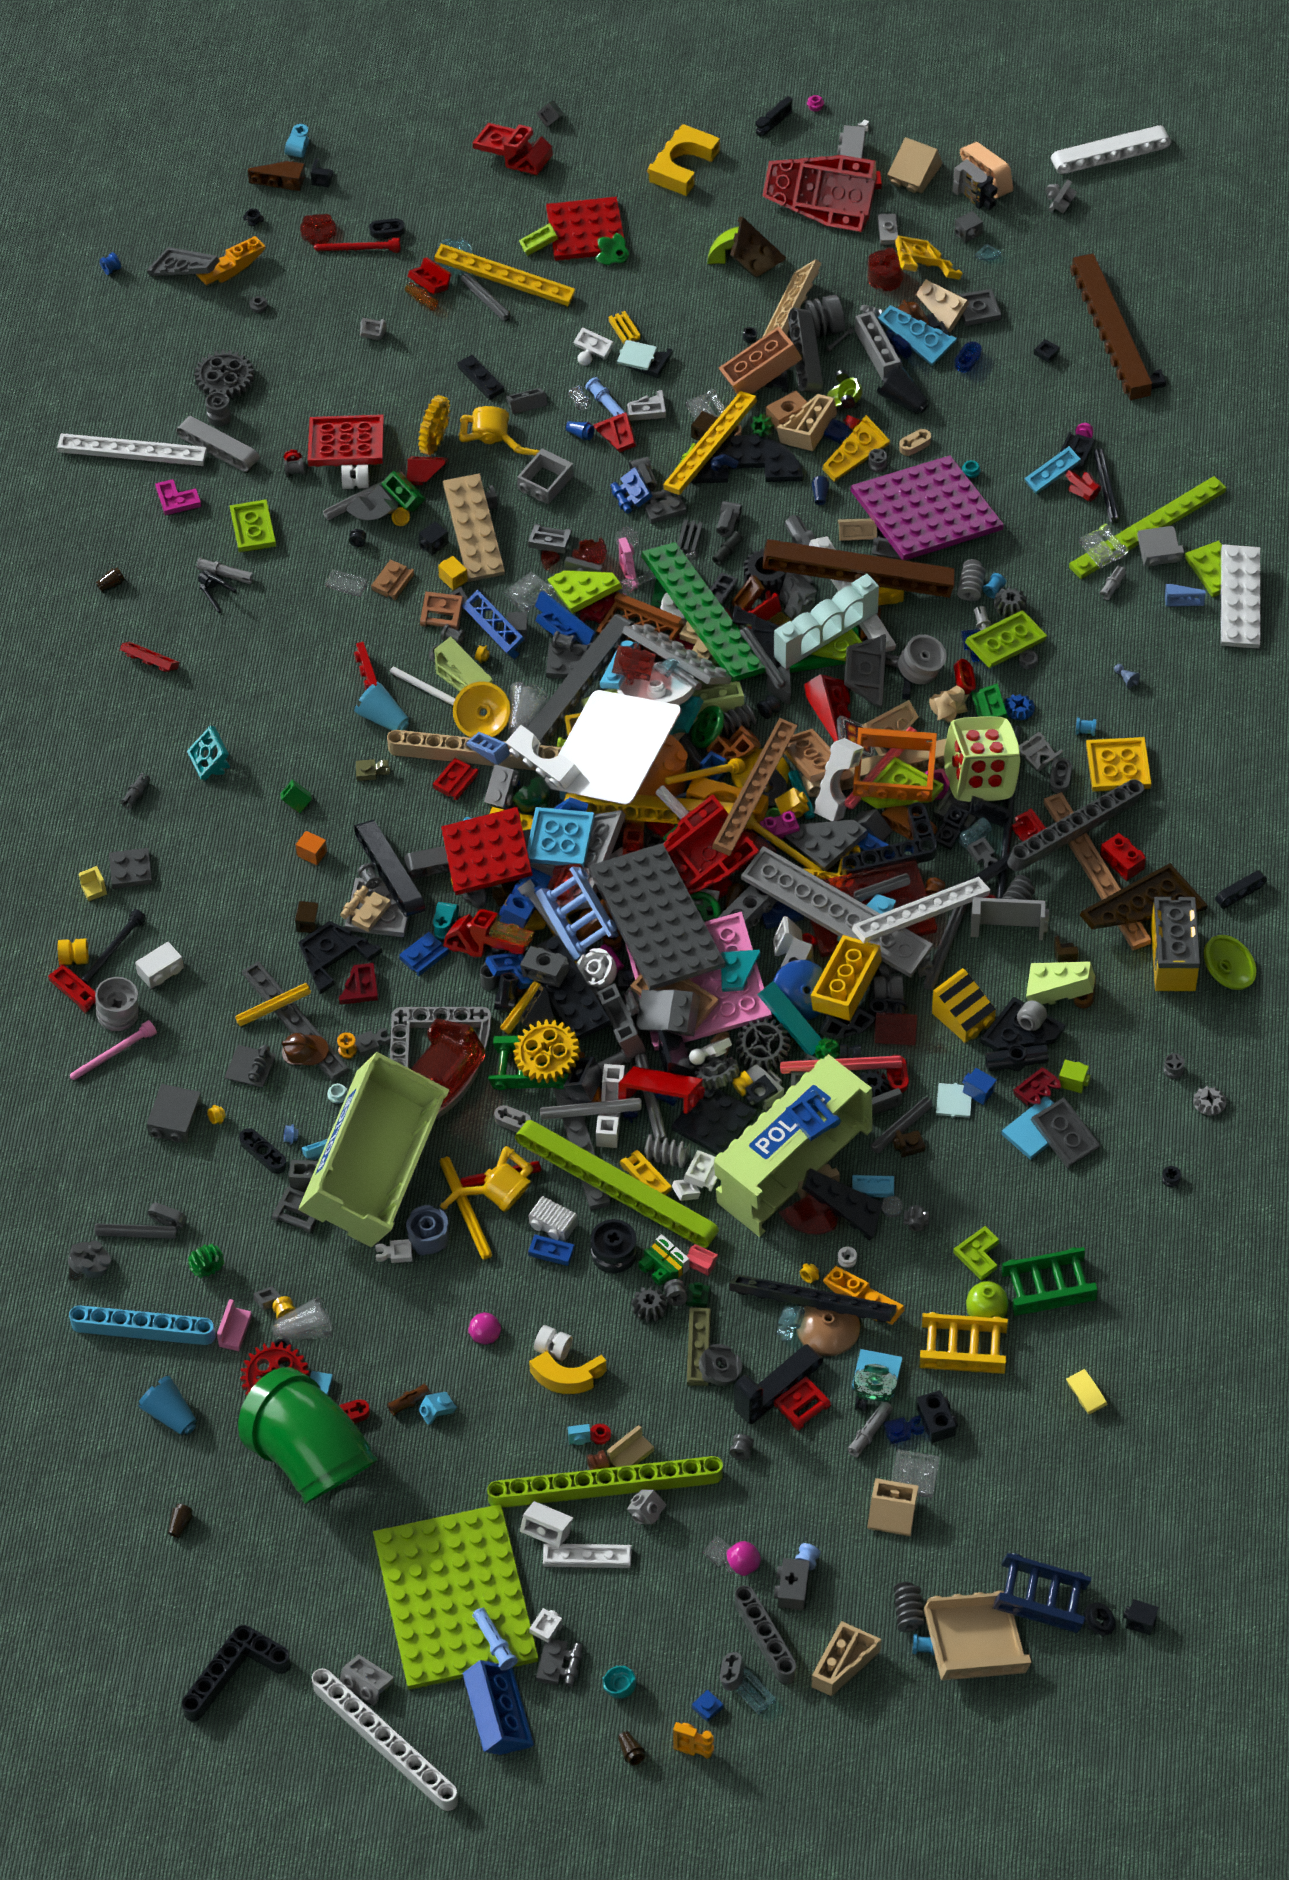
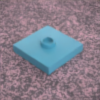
M860 1349L852 1389L894 1397L902 1357Z

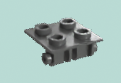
M237 1045L224 1079L263 1088L276 1054L270 1053V1047L267 1045H262L259 1049Z

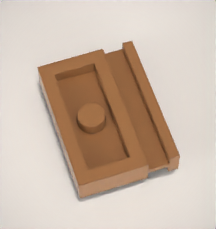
M390 560L371 585V590L386 597H393V600H396L413 577L414 569H407V566Z

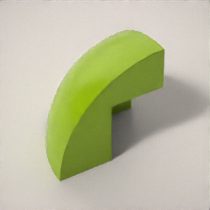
M739 226L726 230L716 238L709 250L707 264L725 263V250L732 249L734 235L738 233Z

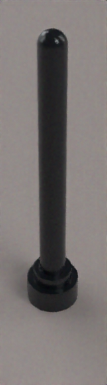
M134 909L129 914V922L81 978L82 981L87 984L133 928L144 923L146 916L143 912Z

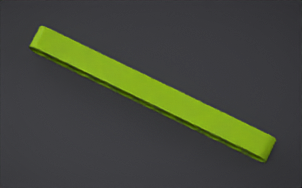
M527 1120L515 1135L517 1143L696 1245L707 1248L719 1232L718 1226L712 1221L532 1120Z
M710 1456L497 1480L491 1482L488 1486V1501L491 1506L501 1504L502 1508L531 1505L534 1501L540 1504L637 1493L640 1490L655 1491L715 1484L723 1478V1463L720 1458ZM709 1469H717V1471L712 1472ZM689 1471H694V1472H696V1473H694V1474H689V1473H687V1472H689ZM672 1473L674 1476H666V1474ZM645 1476H652L653 1478H651V1479H646V1478H644V1477H645ZM625 1478L631 1479L630 1481H623ZM602 1481H609V1483H607V1484H603V1483H601V1482H602ZM582 1483H587L588 1485H587V1486H581L580 1484H582ZM559 1486H566V1488H563V1489H560V1488H558V1487H559ZM538 1488L545 1489L543 1491H537ZM518 1490L523 1491V1492L520 1493V1494L515 1493V1492L518 1491ZM495 1493H501L500 1496H494Z

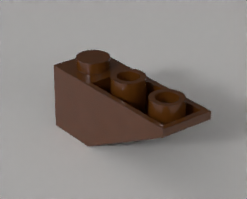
M291 161L248 168L247 170L249 183L295 191L301 190L306 177L305 165Z

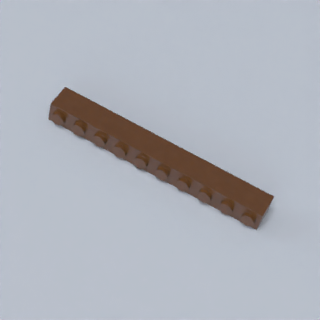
M1094 253L1073 257V262L1070 266L1071 275L1076 278V286L1081 290L1083 302L1087 303L1088 313L1093 317L1094 327L1099 330L1100 340L1104 341L1105 351L1110 355L1112 367L1116 368V375L1118 380L1122 382L1124 394L1128 395L1129 400L1151 396L1152 382Z
M767 539L764 549L763 569L846 582H854L868 574L879 587L950 598L954 587V568Z

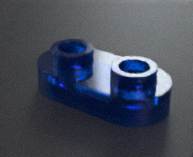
M977 342L966 343L955 358V368L960 372L970 371L981 356V345Z

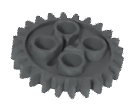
M222 350L221 354L215 351L214 356L208 354V359L202 357V362L197 363L198 367L195 368L194 377L196 386L199 387V391L203 390L204 395L213 392H223L233 399L234 394L241 396L240 391L247 392L246 387H251V382L254 381L252 363H250L249 358L245 359L244 354L239 356L238 351L235 354H232L231 350L228 353Z

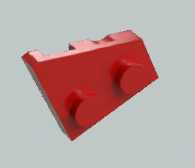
M626 412L593 425L596 431L618 452L636 446L629 416Z

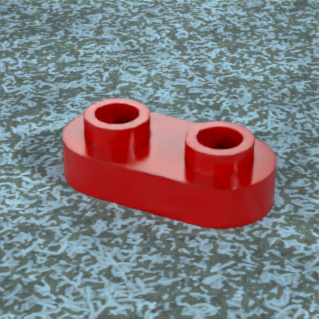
M959 659L954 664L956 684L965 691V694H969L976 688L973 667L967 660Z
M902 1057V1067L896 1069L887 1068L886 1075L889 1089L892 1091L899 1088L903 1093L908 1089L909 1078L906 1061Z

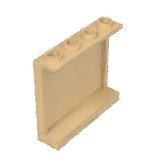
M996 1591L989 1594L978 1592L973 1595L964 1596L956 1594L951 1597L934 1596L928 1599L924 1607V1613L941 1680L1026 1673L1031 1660L1029 1655H1024L1014 1615L993 1609L996 1597L1000 1592L1004 1593V1591Z

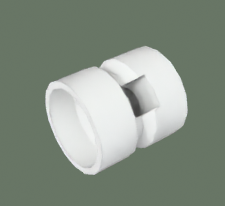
M358 464L356 467H353V465H342V488L353 489L354 486L369 488L368 464ZM351 475H356V479L351 478Z
M543 1325L536 1337L534 1350L540 1353L548 1351L552 1358L563 1361L569 1353L573 1337L564 1332L557 1333L556 1329Z

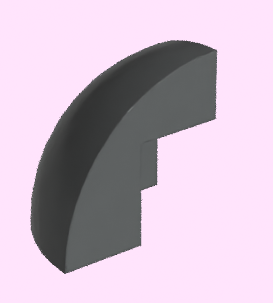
M379 484L368 497L357 496L346 510L359 519L377 520L393 513L399 504Z

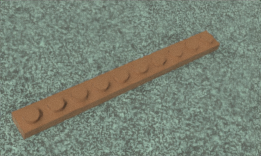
M779 718L716 837L712 849L731 856L796 731V724Z
M1062 792L1044 798V805L1055 823L1073 813ZM1087 833L1068 843L1102 900L1121 890ZM1141 922L1117 925L1132 950L1151 944V938Z

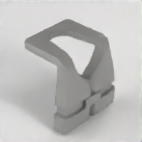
M1041 732L1036 733L1029 741L1026 740L1019 745L1020 755L1024 756L1025 760L1037 771L1044 769L1051 760L1054 761L1059 758L1063 752L1061 749L1054 753ZM1040 756L1048 757V759L1040 764Z

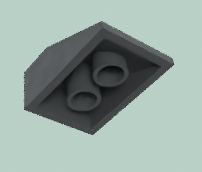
M642 990L639 1005L640 1012L636 1023L637 1030L658 1032V1030L662 1029L676 1035L694 1037L700 996L689 991Z

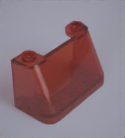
M436 1018L428 1029V1038L431 1045L411 1070L449 1089L447 1097L441 1104V1108L449 1104L481 1064L485 1057V1049L471 1025Z

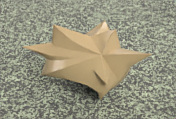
M956 685L948 691H941L940 695L934 694L932 698L930 697L929 704L931 710L938 716L937 720L943 719L947 723H951L957 714L968 712L965 702L969 694L965 695V691Z

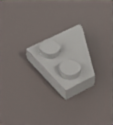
M657 391V395L651 398L644 396L639 400L627 403L629 420L639 421L666 418L663 391Z

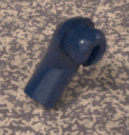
M722 454L711 460V468L718 471L721 466L727 465L735 469L738 465V460Z

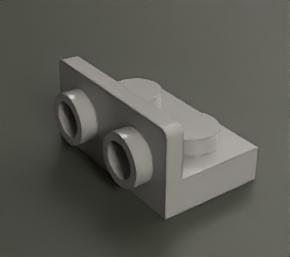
M495 764L484 802L508 809L514 797V794H512L513 788L517 786L519 781L518 771Z
M358 1654L343 1667L339 1681L350 1691L370 1704L375 1705L379 1694L393 1683L394 1677Z

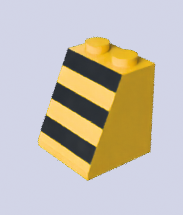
M964 968L933 990L932 1014L964 1043L970 1039H975L983 1029L989 1028L995 1021L996 1009Z

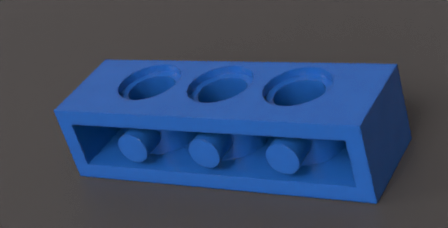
M531 867L533 876L522 878L516 883L512 894L510 893L506 903L503 904L499 915L502 916L499 924L519 934L522 933L536 907L529 897H525L524 894L522 895L517 888L531 879L535 885L534 892L541 888L548 889L552 876Z

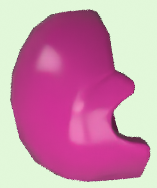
M483 1312L477 1314L470 1321L468 1334H470L474 1342L486 1345L493 1343L499 1338L501 1325L494 1315Z
M738 1542L727 1551V1560L730 1567L741 1576L754 1572L760 1565L761 1557L759 1550L750 1542Z

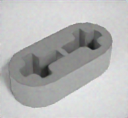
M504 1105L497 1107L494 1112L496 1124L518 1132L524 1125V1123L522 1125H519V1123L531 1120L527 1113Z

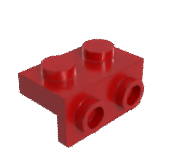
M425 257L422 260L421 267L409 270L407 277L412 279L414 283L427 289L429 293L436 294L448 290L452 274Z

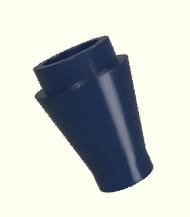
M817 476L811 483L815 504L824 505L826 504L830 483L828 478Z

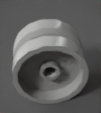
M929 635L912 637L899 656V670L910 682L915 684L930 683L935 679L946 662V650L941 642Z

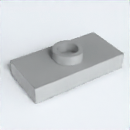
M878 214L880 245L895 244L898 236L896 214Z

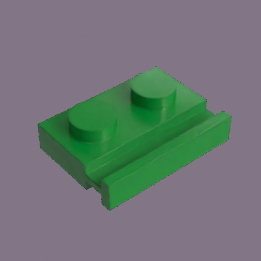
M998 683L980 689L979 692H971L978 717L995 716L1008 718Z

